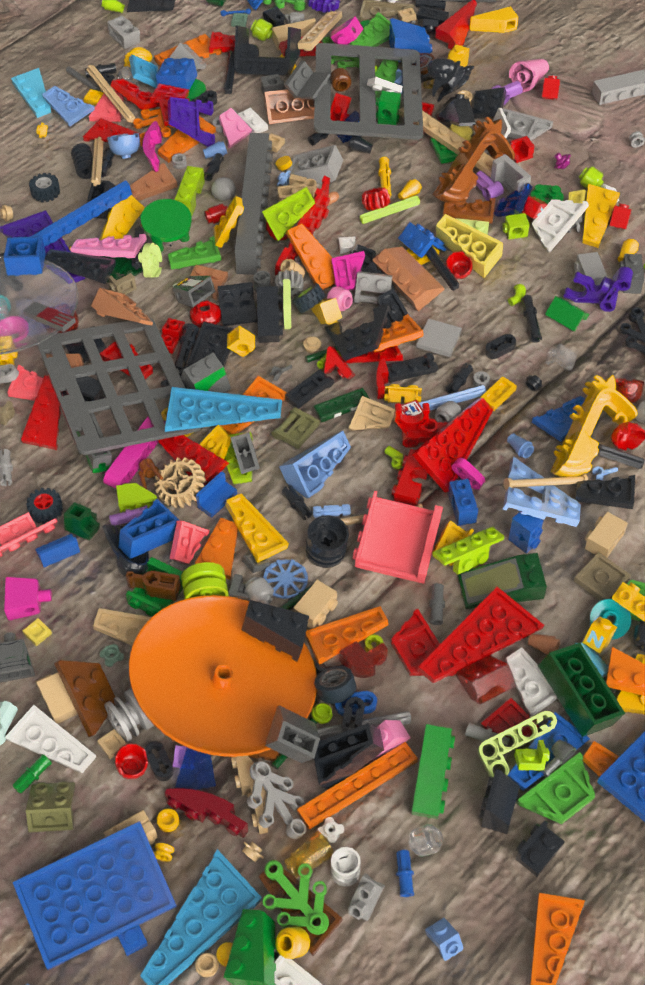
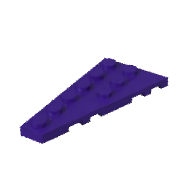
M45 210L0 226V232L8 238L31 237L53 224V221ZM62 237L44 247L45 257L50 249L71 252ZM44 261L45 267L69 285L85 279V277L46 265Z

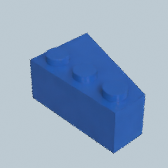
M156 499L150 508H145L138 518L135 517L120 530L119 548L131 559L173 541L176 523L180 520Z

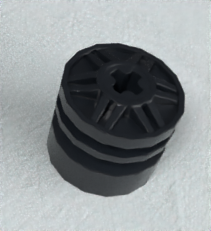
M331 515L315 518L309 524L305 551L310 562L322 568H332L344 560L349 538L346 524L338 517Z

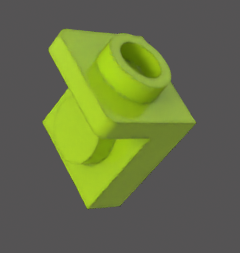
M538 740L537 749H515L514 757L518 770L545 769L550 753L549 749L545 747L543 740Z

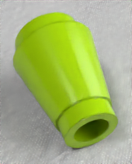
M102 0V7L105 10L120 13L124 11L125 5L118 0Z

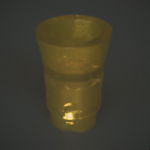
M318 830L308 841L283 861L290 873L297 879L300 877L298 868L301 864H309L314 869L330 860L334 851ZM303 868L301 873L305 875L309 872V869Z

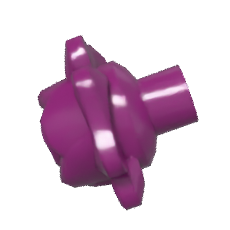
M559 152L555 154L556 163L554 168L565 169L570 164L569 158L571 155H561Z

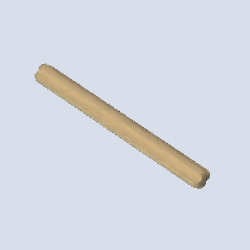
M88 65L86 70L125 120L133 123L135 116L95 66Z
M101 137L94 139L91 174L93 186L101 184L104 142L101 140Z

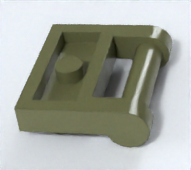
M294 407L289 412L290 415L271 434L275 439H281L299 449L318 428L320 420ZM295 419H298L287 433L284 432Z

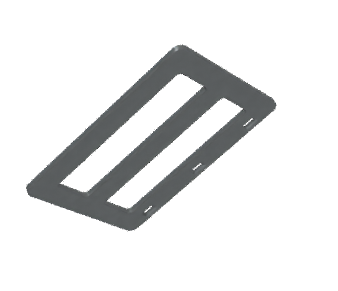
M318 43L316 45L315 72L331 74V56L359 58L360 122L332 121L330 119L331 82L329 77L328 82L322 87L319 95L314 100V130L316 132L413 140L423 138L420 54L417 50ZM375 59L400 60L402 62L403 126L376 123V94L372 87L367 86L368 79L375 77ZM413 122H419V125H414Z

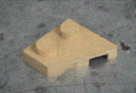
M362 396L349 430L389 428L395 409Z

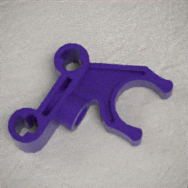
M621 267L612 279L605 276L600 285H595L591 277L576 272L573 281L584 285L586 290L576 292L570 288H565L563 297L576 303H598L603 311L611 312L615 310L618 291H626L630 288L633 271L628 267Z

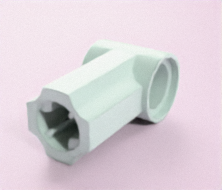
M7 701L0 702V745L6 741V732L18 711L16 706Z

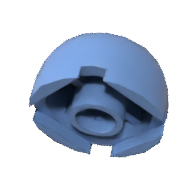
M139 133L107 137L112 153L121 156L122 159L131 158V154L136 153L140 146Z

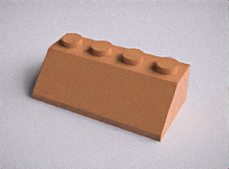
M287 89L264 92L265 110L269 124L314 119L315 99L294 98Z
M403 247L384 249L372 259L378 266L377 269H380L385 275H393L392 284L394 288L417 311H420L445 290Z

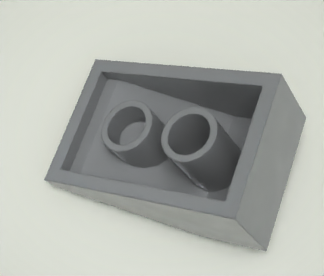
M336 145L293 155L292 165L287 171H291L290 176L294 174L306 177L307 179H314L322 184V178L327 176L330 178L331 183L337 178L343 158Z

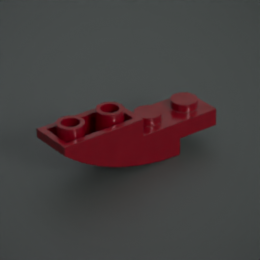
M171 788L166 789L164 792L166 803L175 810L179 808L184 811V814L192 821L198 820L203 823L208 816L212 823L223 825L233 836L239 835L244 838L249 832L248 823L234 815V804L221 797L199 790Z

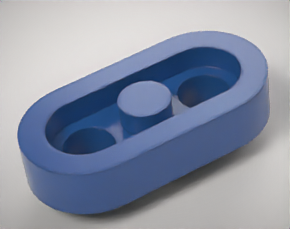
M370 691L354 692L350 697H358L364 703L370 704L365 706L364 714H370L377 708V697ZM347 700L335 703V709L341 716H344L345 709L342 706L346 705ZM354 704L351 707L352 715H356V710L359 709L358 705Z

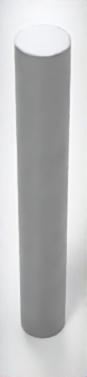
M70 66L66 68V72L93 90L100 91V87Z

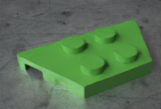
M580 752L550 774L549 777L517 800V804L559 824L566 822L595 798L593 787L589 782L588 771L585 770L583 755Z

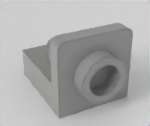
M292 12L285 15V22L287 24L304 21L303 13Z

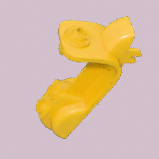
M613 374L605 380L597 375L593 377L595 381L585 383L586 387L582 390L587 397L581 406L576 405L573 407L577 413H572L569 416L573 420L563 444L557 445L555 447L557 450L553 452L557 458L550 472L559 477L581 476L584 473L587 474L592 467L591 461L599 451V442L591 438V434L602 410L617 424L630 422L638 415L636 408L629 400L616 391V381Z

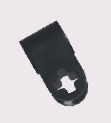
M277 6L263 11L264 20L271 23L272 28L285 25V15Z

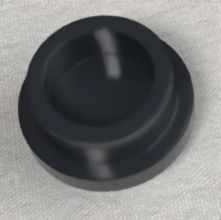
M529 375L526 378L525 385L530 390L536 392L543 387L542 381L538 376Z

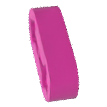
M458 458L452 465L453 471L462 480L469 479L471 488L478 490L484 484V476L466 459Z

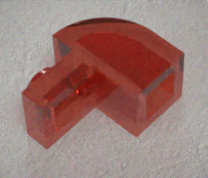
M355 641L339 651V661L342 665L344 664L345 667L351 669L355 677H372L375 675L376 665L379 666L386 661L388 648L384 643H381L366 653L359 643Z

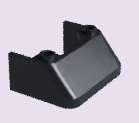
M236 26L235 71L239 74L288 75L300 56L298 42L301 40V29L288 27L285 58L259 57L258 46L249 44V28Z

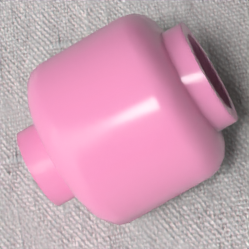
M336 286L327 293V299L336 298L340 311H345L352 305V294L347 289Z

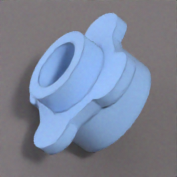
M291 171L282 172L278 176L277 186H287L289 184V174Z

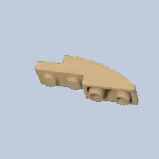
M249 756L231 757L233 769L237 768L238 775H234L236 787L241 788L242 795L249 797L252 795L254 783L249 770L254 762ZM263 786L261 791L262 804L254 809V814H251L253 827H258L259 834L268 833V828H263L259 824V817L264 813L267 793Z

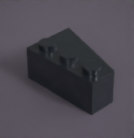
M278 286L257 287L259 343L280 342V336H283V325H279V319H283L282 309H279V303H282V293H278Z
M249 600L241 630L263 643L265 641L275 646V650L280 653L284 651L292 656L294 661L298 662L304 644L309 615Z
M367 723L320 740L314 758L319 785L326 789L332 788L383 752L384 746L380 729Z

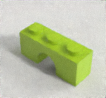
M187 166L174 200L186 205L192 216L196 207V193L201 194L205 180L203 168Z

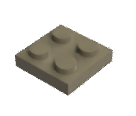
M598 552L575 576L574 582L602 601L612 599V596L622 582L627 583L631 575Z

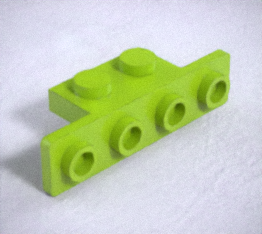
M489 527L433 551L432 556L443 565L454 562L453 571L458 575L488 562L490 546L504 540V535L494 527Z

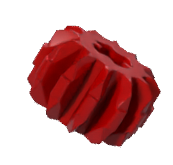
M384 187L369 189L362 194V203L366 210H378L389 205L390 195Z

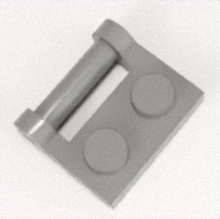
M358 271L354 303L378 304V297L361 295V290L386 293L391 290L393 275Z

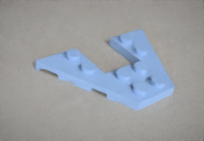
M515 457L510 462L508 478L512 480L544 478ZM554 485L529 487L542 494V501L537 497H530L524 494L518 488L508 487L505 493L504 510L510 507L517 509L521 514H528L541 519H545L548 516L556 518L555 522L575 527L580 521L581 504Z

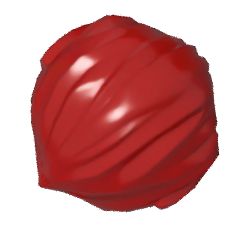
M632 422L619 424L611 435L612 444L617 449L624 451L627 448L631 450L637 448L645 440V430L638 423Z

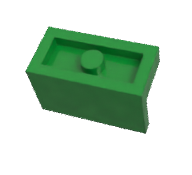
M555 296L545 315L575 332L581 320H587L589 313L565 299Z

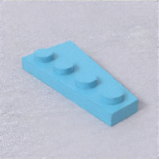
M39 68L11 78L12 84L37 118L52 113L50 105L42 96L46 90Z

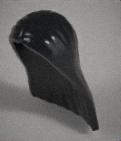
M103 525L105 536L115 554L119 573L126 577L128 571L143 575L148 566V551L130 559L119 548L120 530L124 526Z

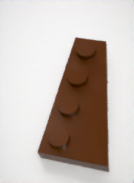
M271 866L269 871L275 873L277 866ZM284 869L283 874L299 892L300 881ZM265 870L261 873L259 878L270 894L274 895L275 898L291 899L276 880H270L266 876ZM309 890L308 905L314 911L316 895ZM325 903L323 913L329 919L328 929L323 934L314 935L308 931L307 927H301L309 935L310 947L308 950L313 956L343 921V918ZM280 908L282 912H287L291 917H306L301 910ZM314 919L313 925L319 926L321 919Z

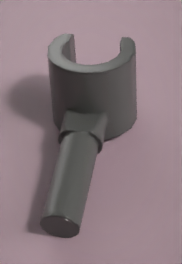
M290 364L283 368L274 366L269 376L274 375L273 380L278 381L282 373L292 369V365Z

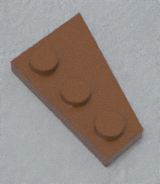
M490 198V201L484 202L481 199H477L473 203H467L466 201L446 202L443 216L446 214L455 219L486 221L492 224L496 198Z

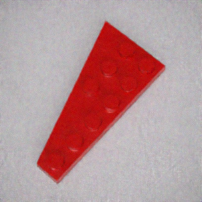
M324 176L321 180V189L317 188L314 193L313 199L315 204L301 217L297 226L303 224L312 235L316 229H319L323 218L326 219L329 213L327 207L330 202L328 197L330 178ZM291 241L288 248H284L275 264V276L281 271L280 266L284 260L292 259L295 261V258L298 257Z
M484 398L474 401L411 454L444 492H448L449 483L456 481L458 475L452 469V465L458 458L468 459L493 412V409Z
M496 587L418 666L417 670L432 683H435L543 629L545 625L499 587Z

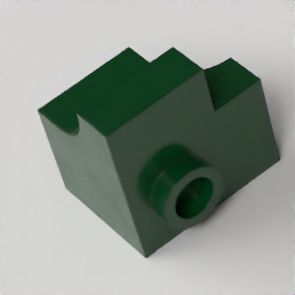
M76 502L64 513L65 531L89 541L100 529V523L96 521V513L91 512L90 508Z

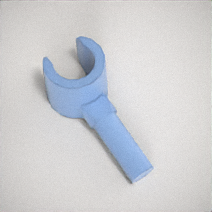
M597 466L593 468V475L598 474L596 475V480H603L604 475L617 472L618 468L614 467L604 470L602 467Z

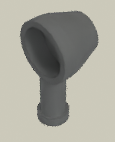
M558 740L551 748L555 757L545 766L544 770H540L542 774L549 777L550 773L560 764H565L576 752L574 746L565 741Z

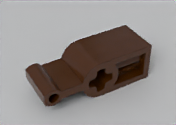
M132 571L126 573L129 588H142L151 597L177 601L181 588L179 575L158 571H148L144 575L134 574Z

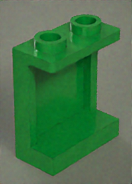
M151 557L147 562V572L158 571L179 575L181 582L180 594L183 590L181 580L183 571ZM135 587L132 592L127 591L126 593L128 604L134 609L145 611L150 617H153L160 610L174 603L173 600L151 597L142 588Z

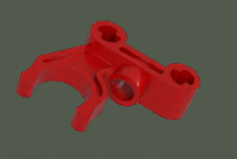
M423 403V411L414 416L404 415L402 413V404H395L394 421L402 430V444L404 447L413 448L419 443H425L449 422H437L429 418V403Z

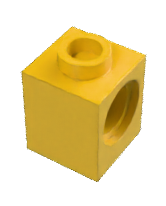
M238 326L227 334V348L244 357L255 349V335Z

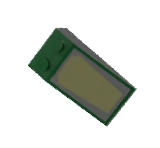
M538 553L513 556L470 569L457 575L465 609L476 608L496 587H499L516 602L544 599L547 588Z

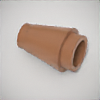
M531 634L528 645L548 654L559 650L560 640L556 639V636Z

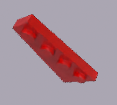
M184 435L157 440L175 461L177 457L181 460L185 457L189 461L192 459L196 464H199L201 470L205 473L206 482L203 483L204 486L229 464L226 460ZM185 471L188 476H193L191 472Z

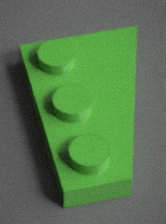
M215 236L209 238V241L204 243L202 241L197 242L196 246L192 248L185 247L169 253L168 260L171 270L181 269L183 267L221 261V254L218 246H215Z

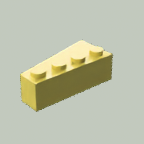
M445 214L436 225V237L442 240L444 245L452 252L462 251L467 257H470L473 270L483 278L486 277L502 256L503 242Z

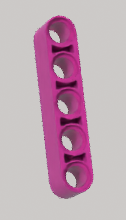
M149 417L145 419L138 430L153 427ZM155 440L124 447L105 473L104 484L117 489V485L129 483L139 470L140 462L147 459L158 444V441Z

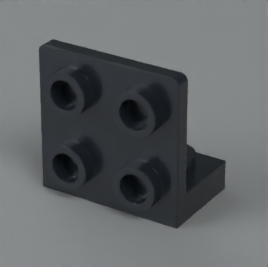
M252 282L218 286L223 326L258 321Z

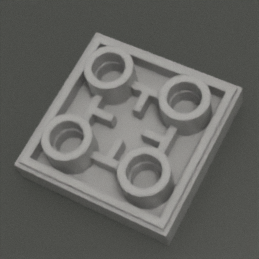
M428 319L423 329V337L419 338L416 348L451 357L462 328Z

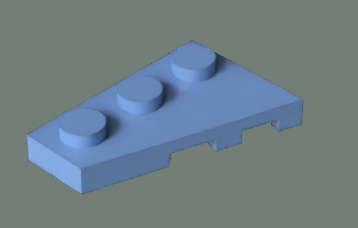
M56 86L42 94L46 102L69 127L95 110L93 105H88L83 100L70 96V93Z

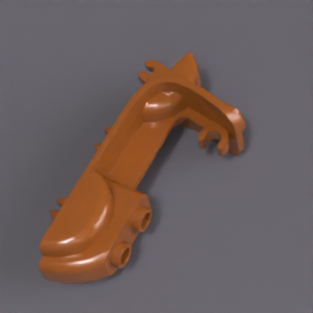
M486 117L485 121L487 122L476 121L477 125L473 126L475 131L473 137L469 141L465 140L462 142L464 147L458 148L460 153L447 173H441L443 177H439L440 183L433 193L437 199L443 202L465 201L469 197L470 190L476 186V181L478 180V176L472 170L485 149H487L493 159H497L505 154L512 160L515 158L512 147L501 134V118L492 121L489 117Z

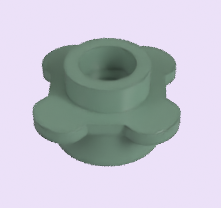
M112 644L106 646L100 652V657L104 658L106 666L111 667L115 662L122 661L124 654L119 652L118 645Z

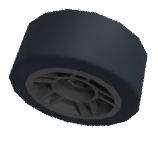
M345 666L327 668L315 678L314 684L320 700L325 703H340L350 698L356 691L353 673L351 669Z

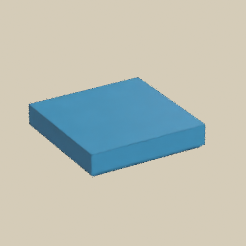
M131 55L129 61L132 77L156 88L158 86L156 74L159 70L158 66L140 57Z

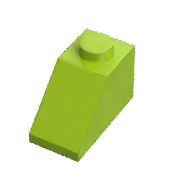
M125 483L116 486L120 513L126 512V509L129 508L133 510L146 505L147 508H150L157 499V495L137 483Z

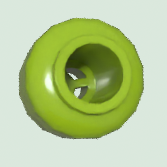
M262 18L255 20L250 29L252 36L260 41H265L267 38L270 39L272 37V24Z
M593 166L586 167L579 176L580 184L586 189L588 184L601 187L604 183L602 180L603 173Z

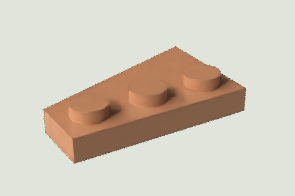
M165 163L159 165L158 172L152 170L130 185L132 196L137 201L178 187L177 181Z

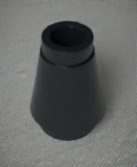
M352 135L348 147L354 151L370 154L373 144H370L360 136Z

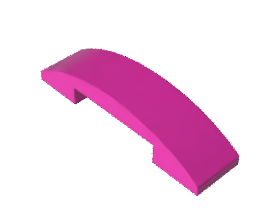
M157 121L150 125L143 139L144 153L155 172L159 171L160 163L155 152V144L162 142V133Z

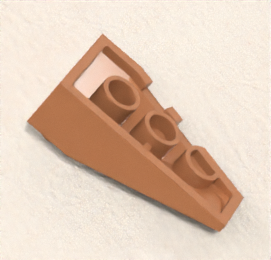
M99 288L91 305L97 310L96 313L102 317H106V315L152 326L153 322L150 318L142 313V309L136 307V303L127 295Z

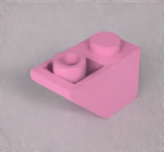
M384 720L377 727L381 731L384 751L367 764L374 762L410 739L400 720Z

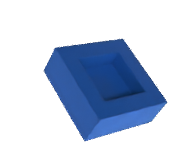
M140 926L118 936L127 956L148 946Z

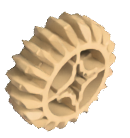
M177 457L176 462L170 460L169 465L163 464L164 469L159 470L163 479L160 480L155 476L158 482L154 483L157 488L155 491L160 500L164 501L168 506L172 505L173 508H177L178 505L184 508L185 503L191 506L192 500L197 502L196 494L205 487L203 483L206 482L205 473L201 470L200 465L196 464L192 459L189 461L185 457L183 460ZM184 471L191 472L193 476L185 475ZM168 489L175 490L177 494H170Z

